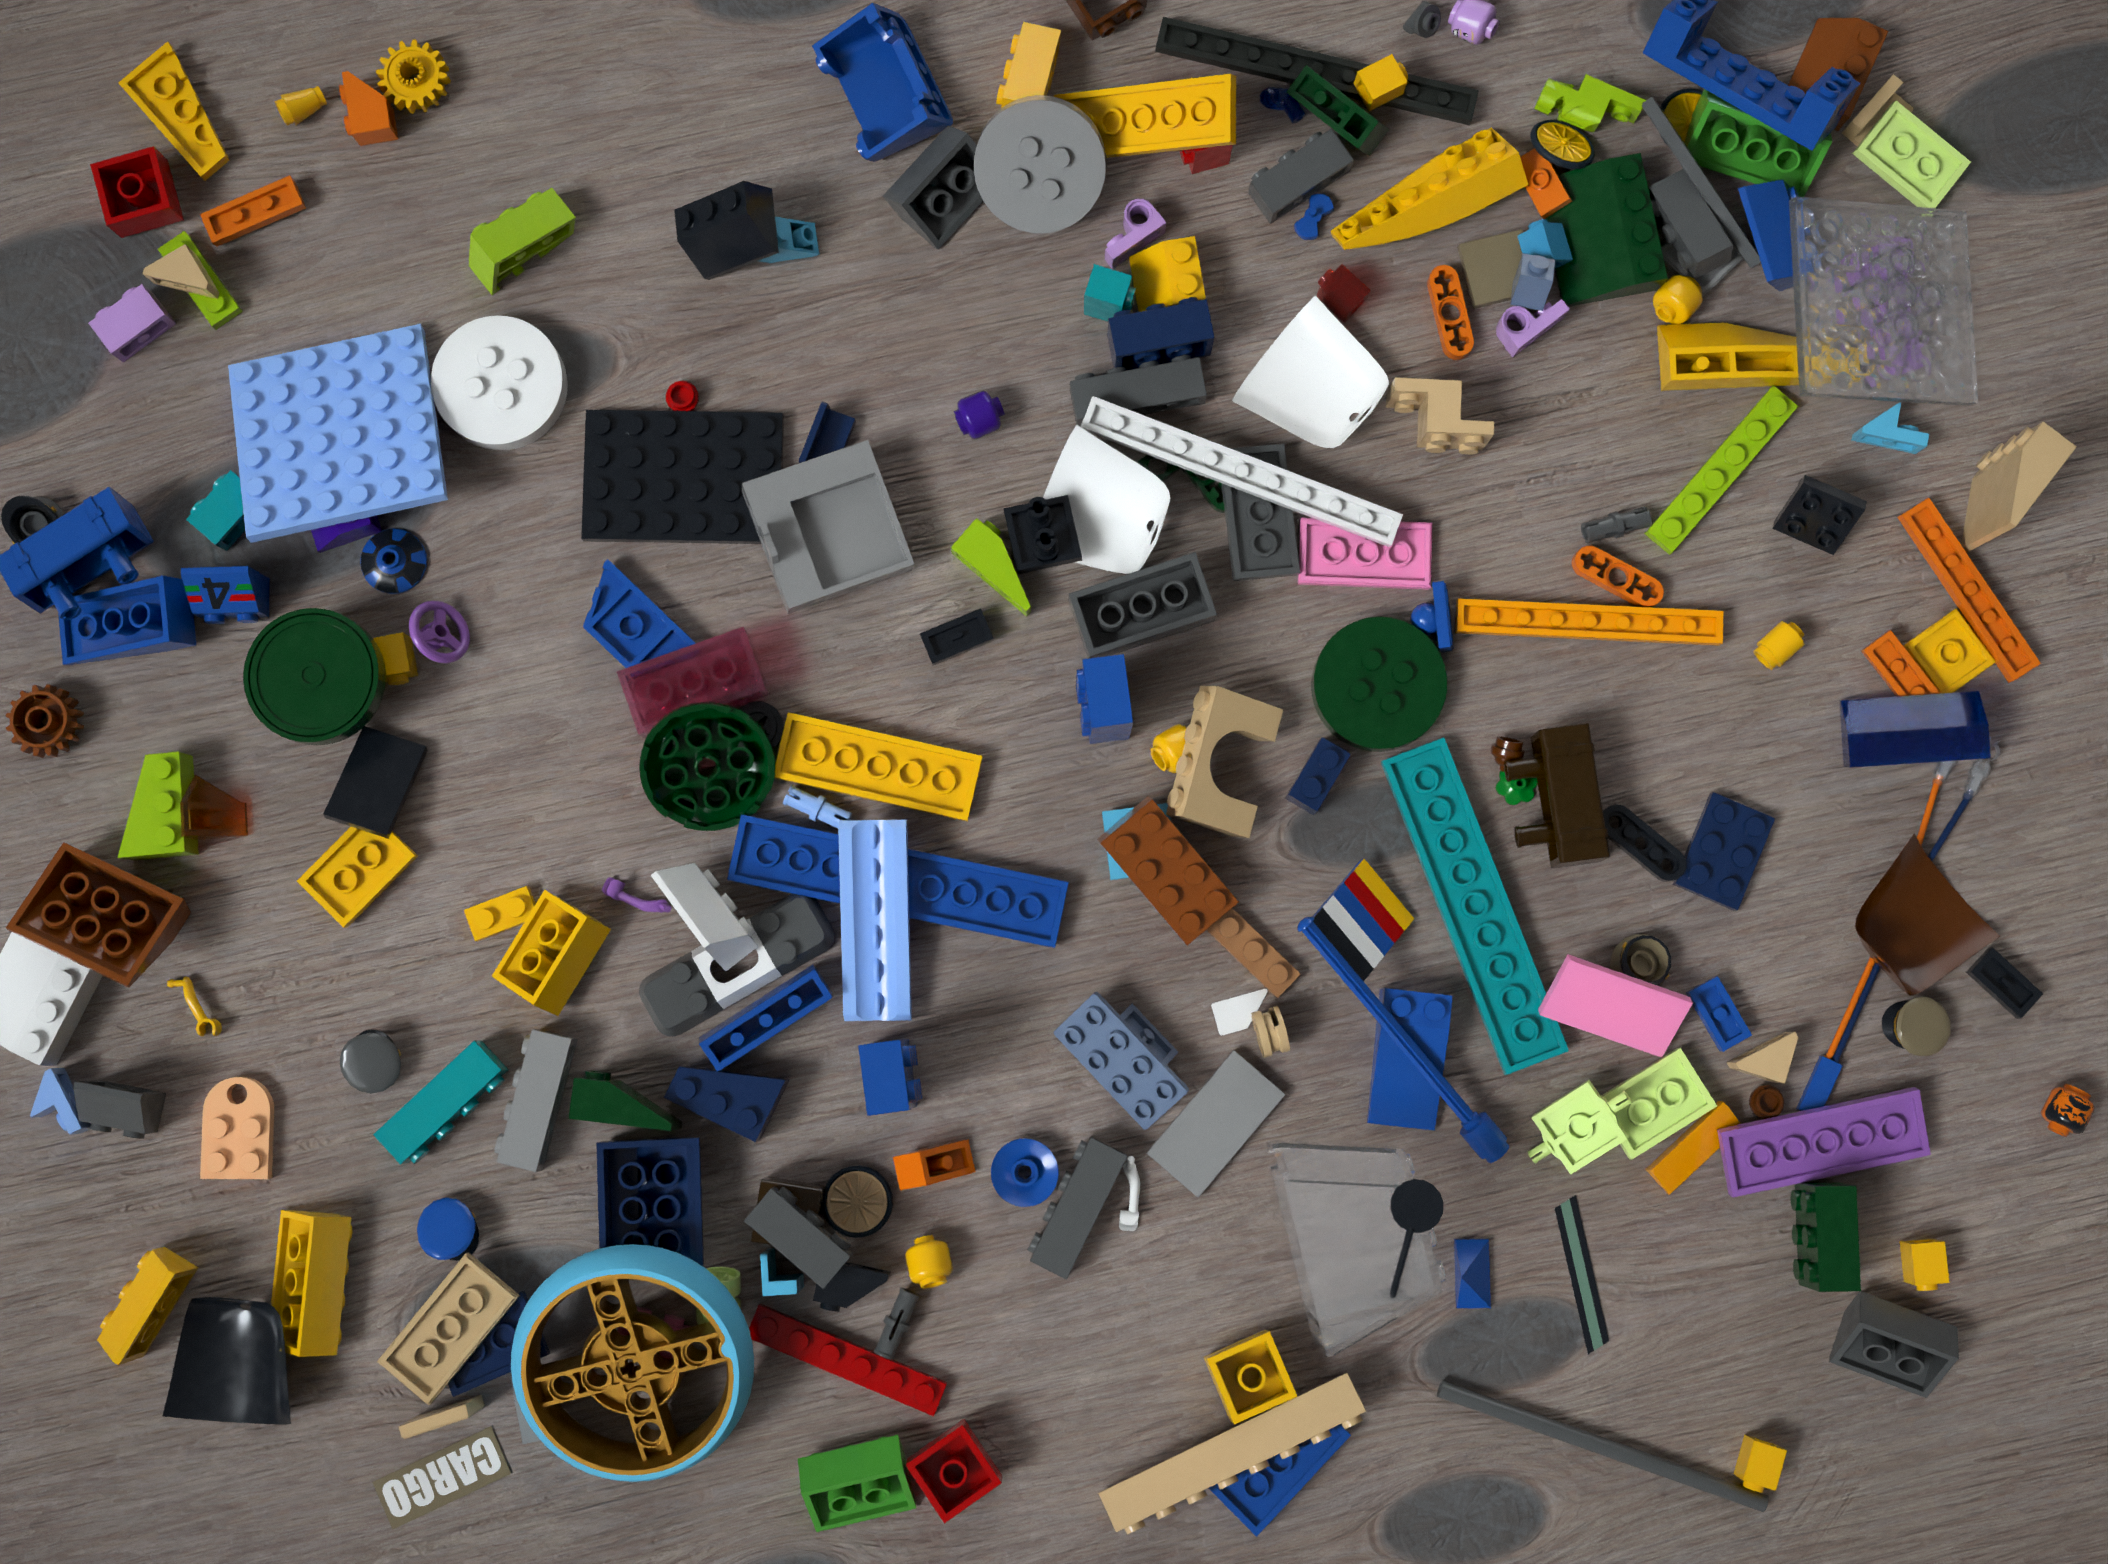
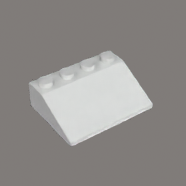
M11 932L0 953V1045L39 1066L57 1065L103 975Z

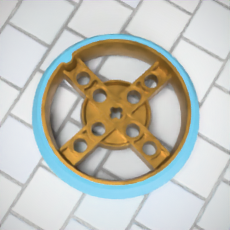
M634 1244L616 1245L600 1248L572 1259L557 1269L533 1293L524 1307L514 1334L511 1351L512 1382L517 1401L529 1426L544 1445L560 1459L579 1470L605 1479L627 1482L650 1481L677 1474L696 1465L713 1453L731 1434L739 1422L751 1394L754 1378L753 1343L749 1327L736 1300L728 1289L706 1268L688 1257L664 1248ZM628 1279L651 1282L678 1293L695 1305L709 1322L674 1331L662 1319L649 1313L638 1312ZM587 1286L599 1325L588 1336L582 1350V1355L541 1365V1338L550 1315L567 1296ZM605 1296H616L620 1303H610ZM616 1327L626 1328L630 1335H621L617 1332ZM692 1343H703L707 1349L698 1350L693 1347ZM659 1351H668L674 1358H663ZM726 1361V1385L717 1408L699 1427L678 1437L666 1401L679 1388L684 1372ZM593 1368H602L607 1375H599L594 1372ZM560 1376H567L571 1378L574 1383H565L561 1380ZM636 1391H644L649 1394L650 1398H641L637 1395ZM592 1395L605 1408L628 1415L637 1444L615 1441L592 1432L573 1419L559 1403ZM646 1423H655L660 1429H650Z

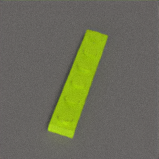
M1774 385L1769 388L1644 534L1670 555L1797 409L1798 405Z

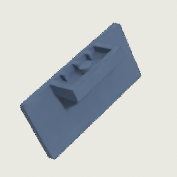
M1094 992L1054 1031V1035L1144 1130H1147L1189 1091L1187 1085L1167 1065L1178 1051L1133 1004L1119 1015L1098 992Z

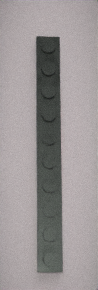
M1167 17L1162 19L1155 48L1157 53L1293 84L1307 65L1346 96L1362 100L1354 86L1357 71L1369 66V64ZM1408 74V83L1404 94L1383 104L1384 106L1470 126L1479 90Z

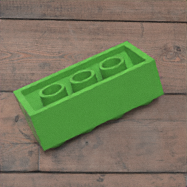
M1705 89L1692 114L1685 139L1686 146L1701 167L1754 184L1784 180L1789 187L1795 186L1801 199L1804 198L1832 143L1830 133L1811 151Z

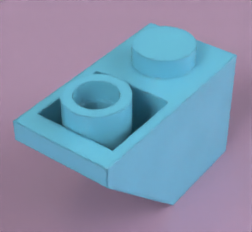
M775 217L779 253L759 260V262L774 263L819 255L815 223Z

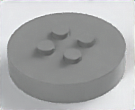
M1034 95L1010 102L991 117L985 125L976 146L974 176L981 198L997 218L1021 231L1051 233L1075 224L1094 206L1105 180L1106 153L1097 127L1081 109L1061 98Z

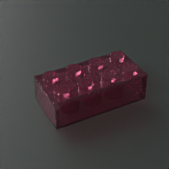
M744 627L617 671L638 735L646 739L651 729L659 720L682 706L700 702H715L737 707L770 695L751 638Z

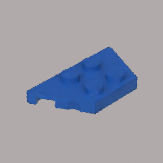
M607 559L604 562L598 588H595L592 598L593 604L591 610L587 613L583 628L631 674L694 653L700 649L681 628L611 561Z

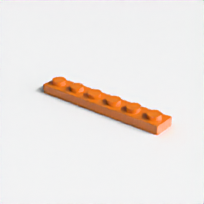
M1925 499L1898 516L1897 518L1975 634L1996 660L1995 664L2008 683L2040 665V661L1931 499Z

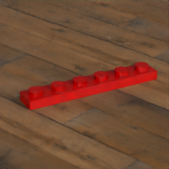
M761 1303L758 1305L749 1326L751 1339L933 1417L947 1385V1382L898 1361L884 1358L872 1350Z

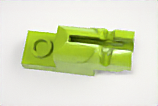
M1586 74L1578 90L1574 89L1572 84L1548 78L1534 110L1549 116L1551 111L1558 109V121H1564L1588 132H1595L1605 111L1620 122L1629 121L1634 124L1642 111V103L1646 100Z

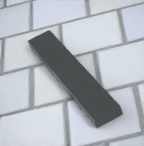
M1654 97L1647 99L1642 103L1643 109L1748 266L1754 268L1761 263L1757 250Z

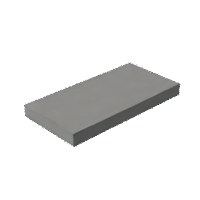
M1233 1050L1146 1153L1199 1198L1286 1094Z

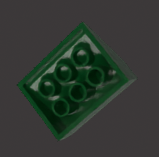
M1641 153L1609 158L1587 165L1582 169L1559 174L1573 202L1545 219L1550 223H1562L1573 258L1572 261L1555 269L1560 297L1566 305L1570 307L1657 291L1668 277Z

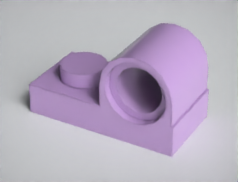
M1135 199L1126 205L1123 220L1126 235L1118 234L1107 243L1106 246L1108 248L1105 249V261L1111 269H1114L1127 260L1129 256L1134 255L1165 233L1166 222L1149 201ZM1135 214H1142L1147 218V221L1143 224H1136L1131 220V217Z
M1562 299L1553 306L1548 302L1545 304L1543 311L1538 310L1534 314L1535 319L1526 308L1512 306L1503 313L1498 321L1496 335L1509 354L1514 357L1560 322L1570 308ZM1507 321H1517L1521 326V331H1512L1508 327Z

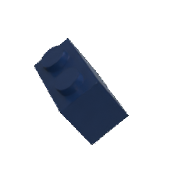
M1321 737L1285 799L1314 815L1319 810L1351 754Z

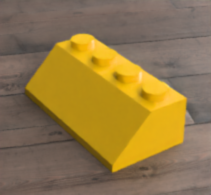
M281 1210L271 1305L275 1307L281 1318L285 1353L298 1357L337 1355L338 1345L342 1338L340 1322L341 1313L345 1306V1276L349 1270L347 1259L348 1246L353 1233L351 1217L335 1213Z

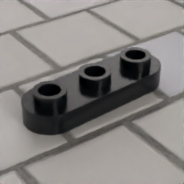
M1618 804L1603 809L1605 828L1608 829L1609 836L1607 838L1649 873L1664 882L1677 880L1684 874L1686 870L1684 855L1632 811ZM1611 816L1618 818V828L1610 826L1609 819ZM1638 837L1645 841L1643 850L1638 849L1635 845ZM1663 859L1671 862V869L1669 871H1665L1662 868L1661 863Z

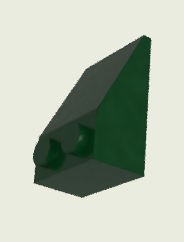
M585 1071L584 1077H574L568 1119L667 1131L682 1128L681 1120L621 1080L611 1079L612 1073Z

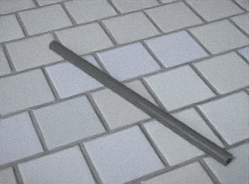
M1442 1380L1439 1385L1437 1397L1761 1512H1764L1768 1506V1495Z

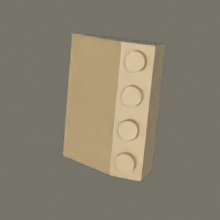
M2041 422L2032 429L2027 426L2018 436L2013 435L2005 444L2000 443L1993 452H1986L1976 464L1979 471L1972 478L1961 541V545L1966 553L2015 528L2077 446L2045 422Z

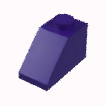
M377 516L311 530L319 553L382 531Z

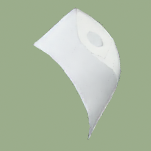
M1314 296L1262 356L1244 380L1232 401L1314 445L1323 448H1335L1340 446L1375 409L1389 385V380L1385 371L1372 355L1339 322L1319 298ZM1370 408L1368 413L1359 421L1362 415ZM1353 413H1359L1354 421L1351 422L1349 420Z
M1076 425L1070 434L1043 496L1045 499L1064 495L1069 497L1082 554V561L1074 563L1123 574L1139 571L1146 562L1160 535L1171 499L1168 488L1155 474L1101 441L1079 425ZM1150 520H1153L1154 524L1149 532L1147 524ZM1158 526L1157 534L1155 536L1153 543L1151 544L1153 534Z

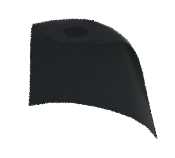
M192 1298L186 1311L162 1416L235 1423L291 1424L284 1332L280 1315L275 1307L266 1302L233 1298ZM240 1304H241V1305H250V1306H251V1309H250V1310H244V1309H242V1307L240 1306Z

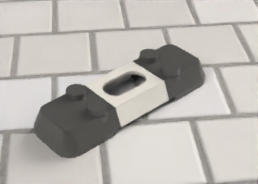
M790 894L748 918L747 921L756 932L751 937L758 945L756 948L758 962L752 969L729 982L720 983L712 976L710 967L715 959L702 945L642 980L639 986V995L657 1029L666 1036L675 1037L681 1035L830 949L835 941L834 929L817 899Z

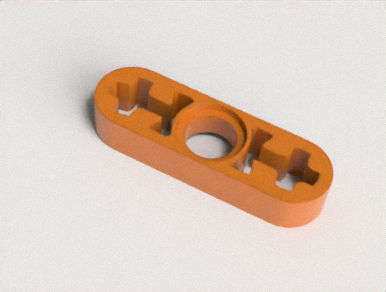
M1439 265L1430 273L1427 280V288L1443 352L1452 360H1462L1469 355L1474 346L1471 325L1458 273L1451 266ZM1439 275H1443V278L1446 280L1450 279L1446 287L1448 296L1442 300H1438V298H1442L1444 295L1443 286L1435 283ZM1454 305L1459 310V318L1454 321L1446 320L1442 316V307ZM1459 325L1463 327H1459L1457 330L1459 341L1466 342L1461 351H1458L1456 346L1450 345L1455 337L1453 329Z
M1595 546L1582 547L1572 558V568L1577 575L1636 607H1654L1663 597V586L1657 579ZM1590 554L1593 556L1592 562L1597 566L1601 567L1605 562L1609 565L1603 570L1601 577H1599L1597 573L1601 569L1595 566L1585 569L1583 567L1584 561L1580 558H1585ZM1612 569H1620L1625 573L1626 582L1623 586H1615L1610 582L1609 572ZM1635 577L1638 581L1634 585L1640 589L1650 586L1652 588L1650 593L1654 598L1650 597L1645 601L1642 599L1643 593L1640 590L1633 588L1628 593L1626 589L1632 585Z

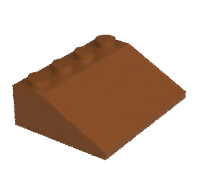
M63 842L6 926V929L130 988L174 941L190 916L191 911L183 898Z

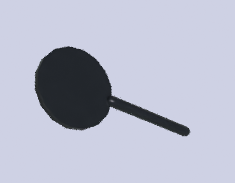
M1412 1179L1405 1181L1395 1189L1391 1197L1390 1210L1393 1219L1401 1228L1407 1231L1390 1289V1298H1395L1397 1295L1413 1233L1431 1230L1439 1223L1443 1215L1444 1203L1440 1192L1433 1184L1425 1180Z

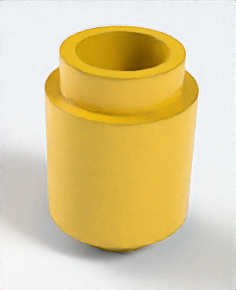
M1781 621L1757 642L1758 647L1753 653L1765 667L1773 670L1776 666L1781 667L1805 645L1802 639L1805 635L1795 623L1790 622L1787 624Z

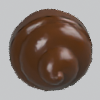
M1497 736L1496 743L1491 746V754L1495 757L1494 760L1500 766L1502 772H1504L1505 760H1519L1524 757L1525 751L1522 749V741L1510 737Z

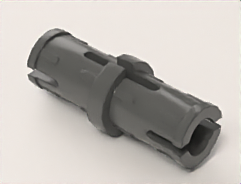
M1645 506L1623 513L1615 511L1609 513L1608 517L1582 523L1581 533L1587 544L1609 537L1617 539L1623 537L1624 533L1650 527L1652 524L1651 515Z
M902 1287L899 1290L900 1292L890 1315H886L883 1320L885 1327L877 1347L874 1349V1353L890 1360H894V1355L904 1332H908L911 1327L908 1323L917 1300L920 1298L919 1294ZM904 1310L894 1336L891 1338L890 1335L900 1311Z

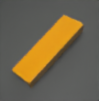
M1717 1101V1107L1702 1115L1645 1169L1668 1195L1720 1148L1717 1129L1741 1124L1724 1101Z

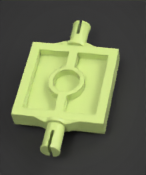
M1590 1080L1582 1083L1532 1115L1531 1118L1541 1131L1544 1142L1529 1150V1157H1533L1532 1161L1536 1164L1552 1153L1562 1161L1570 1174L1576 1172L1628 1139L1629 1136L1619 1123L1616 1112L1633 1103L1630 1096L1627 1098V1092L1623 1091L1607 1101L1598 1093Z

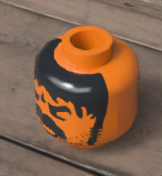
M2064 1084L2063 1088L2056 1087L2052 1089L2041 1110L2042 1117L2049 1122L2047 1128L2063 1137H2067L2069 1132L2074 1134L2083 1133L2095 1110L2093 1103L2090 1101L2091 1095L2069 1084Z

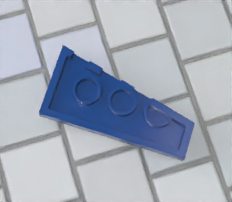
M1339 1424L1329 1429L1332 1436L1314 1445L1311 1439H1308L1298 1444L1301 1451L1283 1460L1280 1454H1277L1267 1459L1270 1466L1252 1475L1249 1469H1246L1236 1474L1239 1481L1221 1490L1218 1484L1209 1487V1489L1257 1537L1343 1445L1351 1434Z

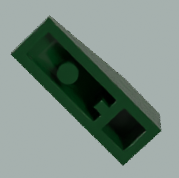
M1307 65L1287 90L1290 96L1352 145L1369 156L1390 130Z

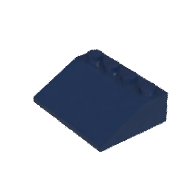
M700 1138L633 1139L597 1142L599 1249L616 1245H649L677 1252L704 1267Z

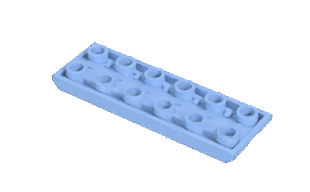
M907 819L839 820L844 1021L912 1020Z

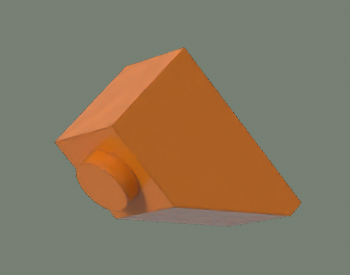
M969 1139L893 1157L900 1190L927 1186L976 1172Z

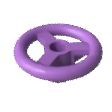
M433 600L421 603L413 610L409 619V632L414 645L424 656L439 663L455 662L464 656L469 647L470 634L466 621L455 608L444 602ZM434 610L433 622L419 630V622L422 615ZM446 615L455 622L459 630L460 641L450 634L449 628L446 625ZM445 646L452 649L453 652L440 653L437 650Z

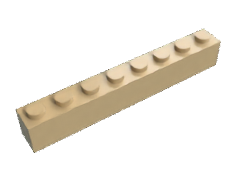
M1347 1372L1098 1494L1115 1531L1118 1532L1125 1529L1128 1535L1146 1526L1143 1519L1153 1514H1156L1159 1520L1177 1511L1174 1504L1184 1499H1187L1190 1505L1208 1496L1205 1489L1215 1484H1218L1221 1490L1239 1481L1236 1474L1246 1469H1249L1252 1475L1270 1466L1267 1459L1277 1454H1280L1283 1460L1301 1451L1298 1444L1308 1439H1311L1314 1445L1332 1436L1329 1429L1339 1424H1342L1345 1430L1363 1421L1360 1414L1366 1412V1409Z

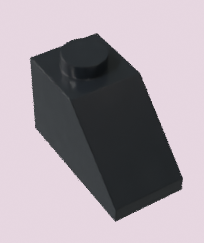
M846 1262L824 1289L816 1284L813 1301L820 1302L821 1309L840 1312V1307H849L887 1282L891 1271Z

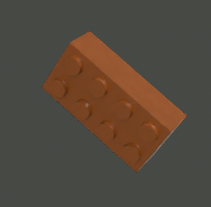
M1149 796L1097 839L1187 946L1239 902Z

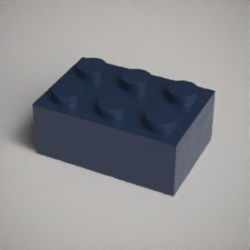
M1196 297L1186 298L1179 301L1178 305L1168 307L1165 304H1154L1148 306L1146 311L1133 313L1132 310H1123L1116 312L1113 315L1114 317L1108 318L1107 339L1113 368L1126 367L1127 370L1140 368L1141 364L1150 361H1158L1159 365L1171 363L1173 358L1183 355H1190L1191 359L1211 356L1215 337L1207 299L1198 301Z

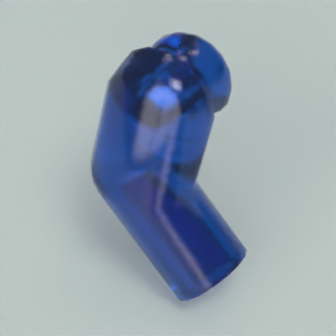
M1276 87L1264 89L1260 94V102L1266 108L1285 111L1293 124L1306 116L1298 101L1287 93L1288 89Z

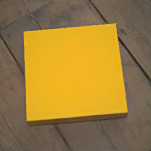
M1957 608L1903 645L1944 699L1996 663V660Z

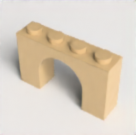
M1200 686L1199 692L1193 701L1194 711L1191 722L1185 731L1183 753L1176 764L1177 774L1173 789L1167 798L1168 808L1166 815L1232 837L1249 838L1258 806L1227 796L1217 788L1210 771L1211 754L1216 743L1230 732L1256 741L1275 742L1283 709L1219 686Z

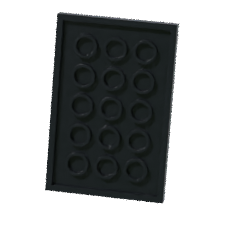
M586 410L581 539L590 542L761 544L742 493V483L783 469V413Z

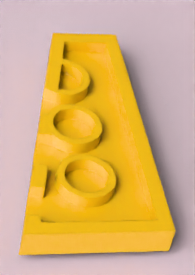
M168 41L118 82L204 181L230 161L173 46Z

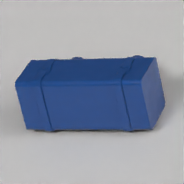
M107 487L93 497L86 498L82 504L25 540L10 546L9 550L0 555V572L10 591L18 600L40 614L55 605L61 619L71 620L80 615L82 611L72 593L111 569L120 584L133 582L137 579L139 573L133 566L130 557L152 544L154 540L135 507L111 487Z

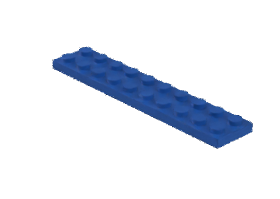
M741 814L727 880L840 904L839 835ZM908 849L909 916L911 919L1051 948L1056 947L1069 882Z

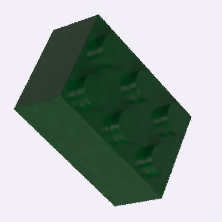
M1803 1182L1795 1184V1190H1792L1790 1195L1791 1207L1793 1211H1796V1224L1792 1226V1240L1794 1245H1797L1798 1258L1794 1259L1793 1262L1795 1279L1798 1280L1799 1285L1818 1292L1861 1291L1857 1186L1839 1182Z

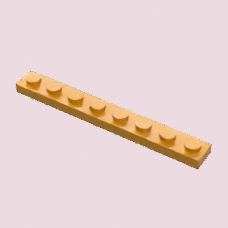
M1458 598L1456 600L1455 633L1720 646L1723 644L1724 611Z

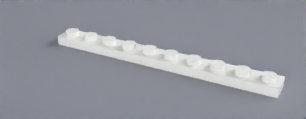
M1094 396L1091 398L1081 425L1083 429L1091 434L1387 547L1392 546L1403 514Z

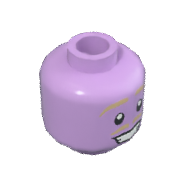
M1458 0L1450 13L1448 24H1451V31L1454 36L1477 45L1481 44L1486 37L1491 39L1494 36L1499 20L1495 19V6L1484 0Z

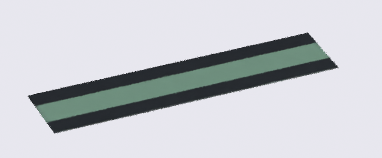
M1575 1195L1554 1209L1587 1353L1590 1354L1609 1342Z

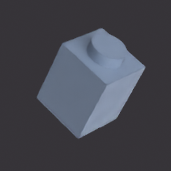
M1522 253L1512 283L1510 305L1543 311L1554 279V259Z

